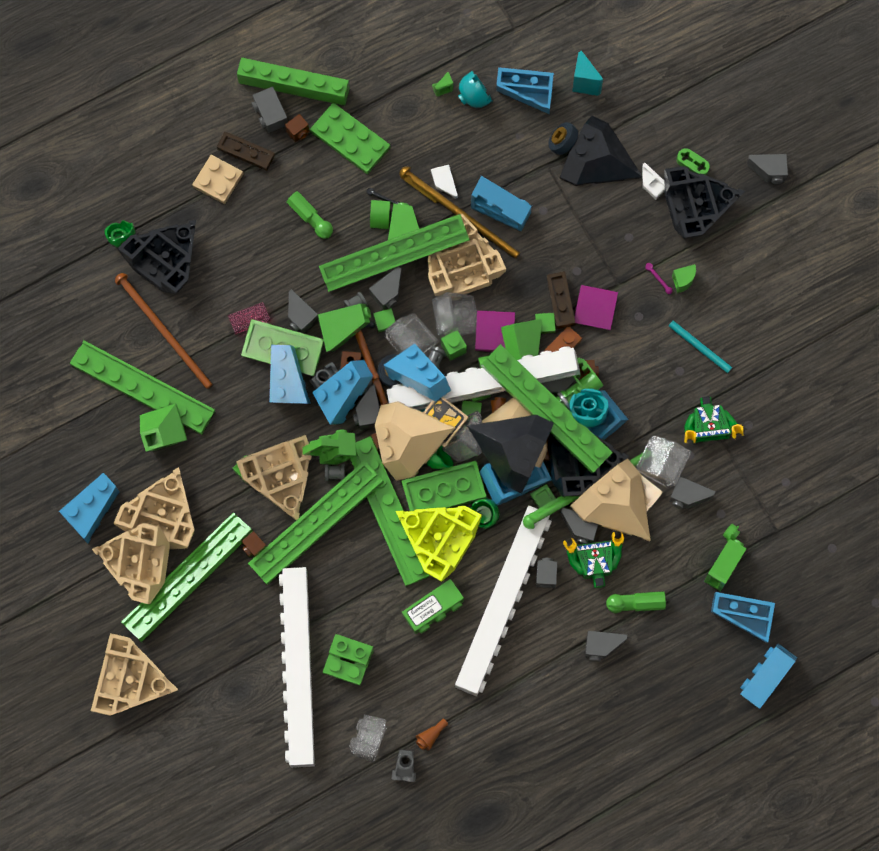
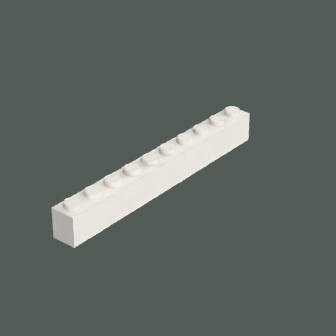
M562 347L556 352L544 351L534 357L533 355H526L517 360L540 383L580 375L576 351L570 347ZM468 368L465 370L466 372H450L445 376L451 391L443 397L450 403L506 390L483 368ZM402 384L393 385L391 389H387L389 403L399 401L412 409L422 410L426 409L433 401L418 393L415 389L403 386Z
M528 505L524 517L536 511L537 508ZM550 515L535 523L534 529L525 528L522 520L455 683V688L477 696L479 692L483 693L487 683L483 680L485 675H490L494 665L491 663L493 656H498L501 645L498 643L501 637L505 638L509 628L506 627L508 619L512 621L516 609H513V606L522 597L523 591H520L522 584L526 585L530 577V573H527L529 567H534L538 557L535 555L537 548L541 549L545 538H542L544 530L548 532L552 522L549 520Z
M306 567L282 569L283 574H279V584L283 586V594H280V605H284V613H281L280 617L281 625L285 627V632H281V642L285 644V652H282V664H286V671H283V683H287V691H283L284 703H287V711H284V722L288 723V731H285V743H289V750L285 751V759L291 768L315 766L307 569Z

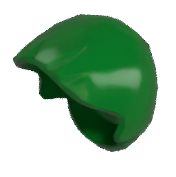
M124 220L120 224L112 223L104 230L108 242L117 248L131 235L136 234L133 223Z
M441 445L427 461V465L432 469L452 467L454 465L451 460L452 451Z
M491 499L477 500L470 508L482 515L479 528H490L499 520V508Z

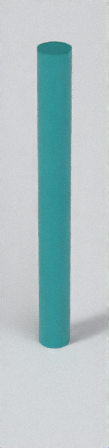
M675 321L669 324L672 330L725 372H730L732 367Z

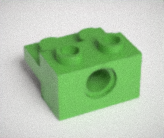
M337 430L332 435L320 436L318 440L310 441V444L302 447L303 455L320 456V464L338 465L356 456L355 433H347V430Z
M335 634L323 674L361 686L374 651L373 646ZM343 658V659H346V660L355 662V664H352V663L343 661V660H341V659Z

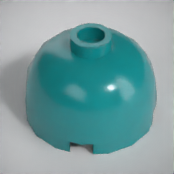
M473 70L462 78L459 83L461 94L458 97L464 105L467 103L472 108H482L493 101L491 96L487 95V89L478 76L474 74Z
M582 389L580 393H575L572 396L570 412L579 424L587 428H593L605 420L608 414V400L598 390Z

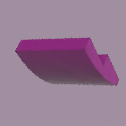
M581 285L574 317L575 323L611 330L618 292Z
M477 311L475 351L493 352L500 344L505 348L501 327L515 323V312Z

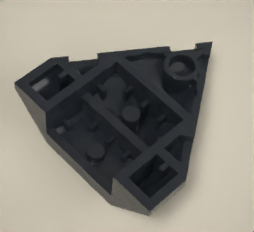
M591 116L584 124L560 175V179L575 186H581L586 183L597 184L623 181L628 178H643L609 123L594 116Z
M684 166L664 170L665 198L674 229L684 239L702 236L745 192L739 188L738 190L731 188L728 184L704 174L689 171V168Z
M196 220L189 221V223L183 225L176 224L151 230L149 233L142 235H131L118 248V251L135 272L160 291L177 294L189 279Z
M530 415L468 425L467 427L503 485L522 494L554 422L539 415Z
M551 433L547 445L552 483L562 497L581 496L587 489L629 456L618 452L613 448L614 446L596 436L613 453L594 473H591Z

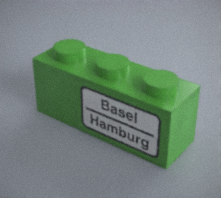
M449 579L402 611V616L415 634L418 632L422 634L430 628L429 625L436 621L438 623L447 617L446 613L451 610L455 612L461 608L464 597L452 580Z

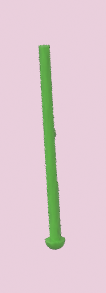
M647 450L629 461L636 466L652 457V452ZM560 496L526 515L523 519L524 527L534 529L535 523L567 506L580 496L565 498Z

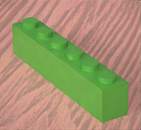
M241 58L237 71V78L240 84L264 89L273 87L278 92L344 106L346 105L350 90L349 80Z

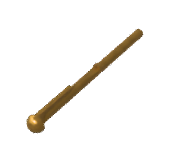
M406 166L400 170L402 180H405L434 203H441L456 215L463 214L475 226L477 231L515 259L519 256L520 252L411 173L410 167Z

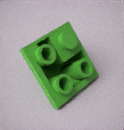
M177 404L140 415V434L146 452H153L187 441Z

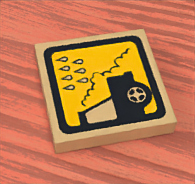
M441 397L436 402L433 400L423 412L440 420L442 423L456 427L444 439L443 447L449 444L469 418L444 397Z

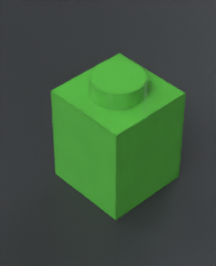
M458 330L441 338V346L447 353L449 361L467 353V346Z

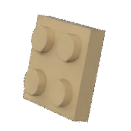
M210 155L192 186L198 191L225 204L243 176V171Z

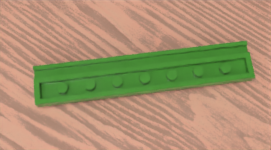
M458 214L322 264L319 268L329 292L466 242L470 238L462 216Z
M83 340V344L70 362L71 366L154 410L177 404L182 424L201 435L203 434L212 415L216 412L215 409Z
M501 344L480 365L531 415H539L554 422L550 433L591 473H594L613 453L587 427L579 424L572 416V413Z
M371 436L356 442V456L350 459L353 468L355 469L365 460L384 481L367 496V500L405 586L407 587L410 584L430 577L429 574L425 573L396 511H403V508Z
M364 460L248 564L268 585L283 572L282 569L289 567L384 481Z
M233 512L165 579L164 585L150 604L141 602L122 621V624L142 642L242 544V540L252 533L253 530Z

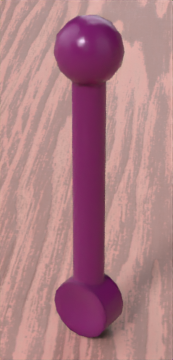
M647 263L645 269L656 277L666 289L667 294H671L673 289L668 287L653 269V265Z

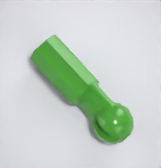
M298 191L288 198L287 203L315 229L318 237L326 239L332 235L333 226L331 223L324 221L317 214V210Z
M664 592L635 593L634 595L613 594L608 597L606 604L608 610L612 613H620L621 611L663 610L666 607Z

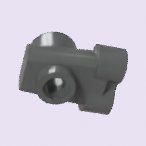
M330 362L310 380L315 389L338 372L335 364Z
M399 749L396 768L392 770L391 779L415 782L414 751ZM404 756L409 758V762L406 764L402 762Z

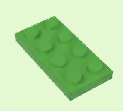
M332 103L310 128L312 134L367 175L391 148L389 143L335 103Z
M251 319L241 356L271 364V345H292L297 354L301 373L315 376L324 339Z
M476 461L402 480L410 511L443 507L453 508L486 498Z

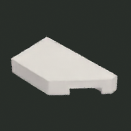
M644 163L642 166L643 188L657 200L665 192L664 180Z
M449 165L431 169L435 188L451 195L455 199L458 198Z

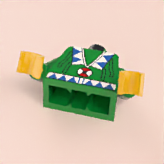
M710 396L700 398L701 407L694 409V412L688 416L684 425V443H687L688 439H691L693 443L729 439L731 432L734 439L736 438V433L744 436L743 426L739 425L727 410H723L721 405L712 406Z
M613 532L611 541L577 545L575 540L571 538L573 543L570 546H567L565 540L563 541V545L567 549L570 566L579 575H583L584 579L593 578L594 588L605 587L604 576L611 575L612 571L617 569L622 556L621 543L624 541L622 532L619 539L614 538L615 532Z

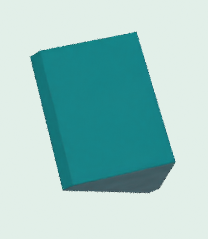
M580 51L578 52L572 92L598 96L601 94L603 78L585 54Z

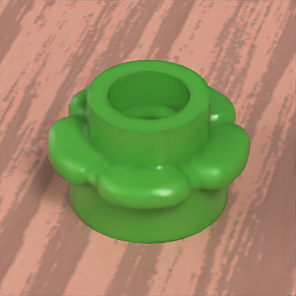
M731 524L723 534L727 539L726 541L736 539L740 533L737 530L739 526L736 527L734 524Z

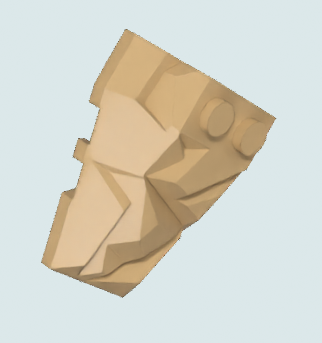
M463 214L461 216L470 240L428 255V279L435 296L444 297L448 295L451 298H456L490 286L493 279L499 278L506 272V267L500 253L489 245L485 237H481L475 226Z

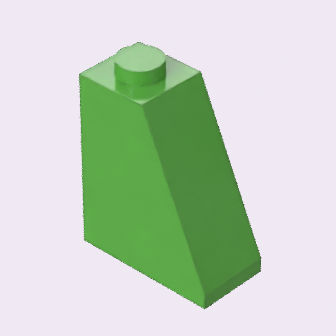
M398 203L393 205L388 240L419 229L413 207L409 206V204Z
M357 304L318 314L326 352L336 351L370 323L371 312L369 307H366V304Z
M532 320L501 327L505 348L516 360H520L526 355L538 356L542 320Z
M729 539L704 582L721 592L746 551V548L743 547L744 544L736 539Z

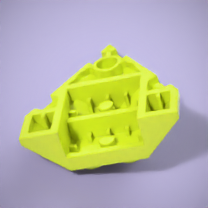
M458 506V508L417 509L407 512L396 511L425 573L441 582L458 566L475 538L482 518L481 514L466 506Z

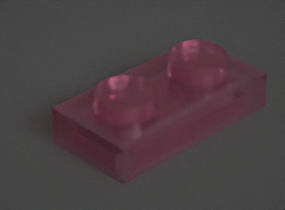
M263 302L228 315L235 334L248 330L251 319L264 323L270 321Z

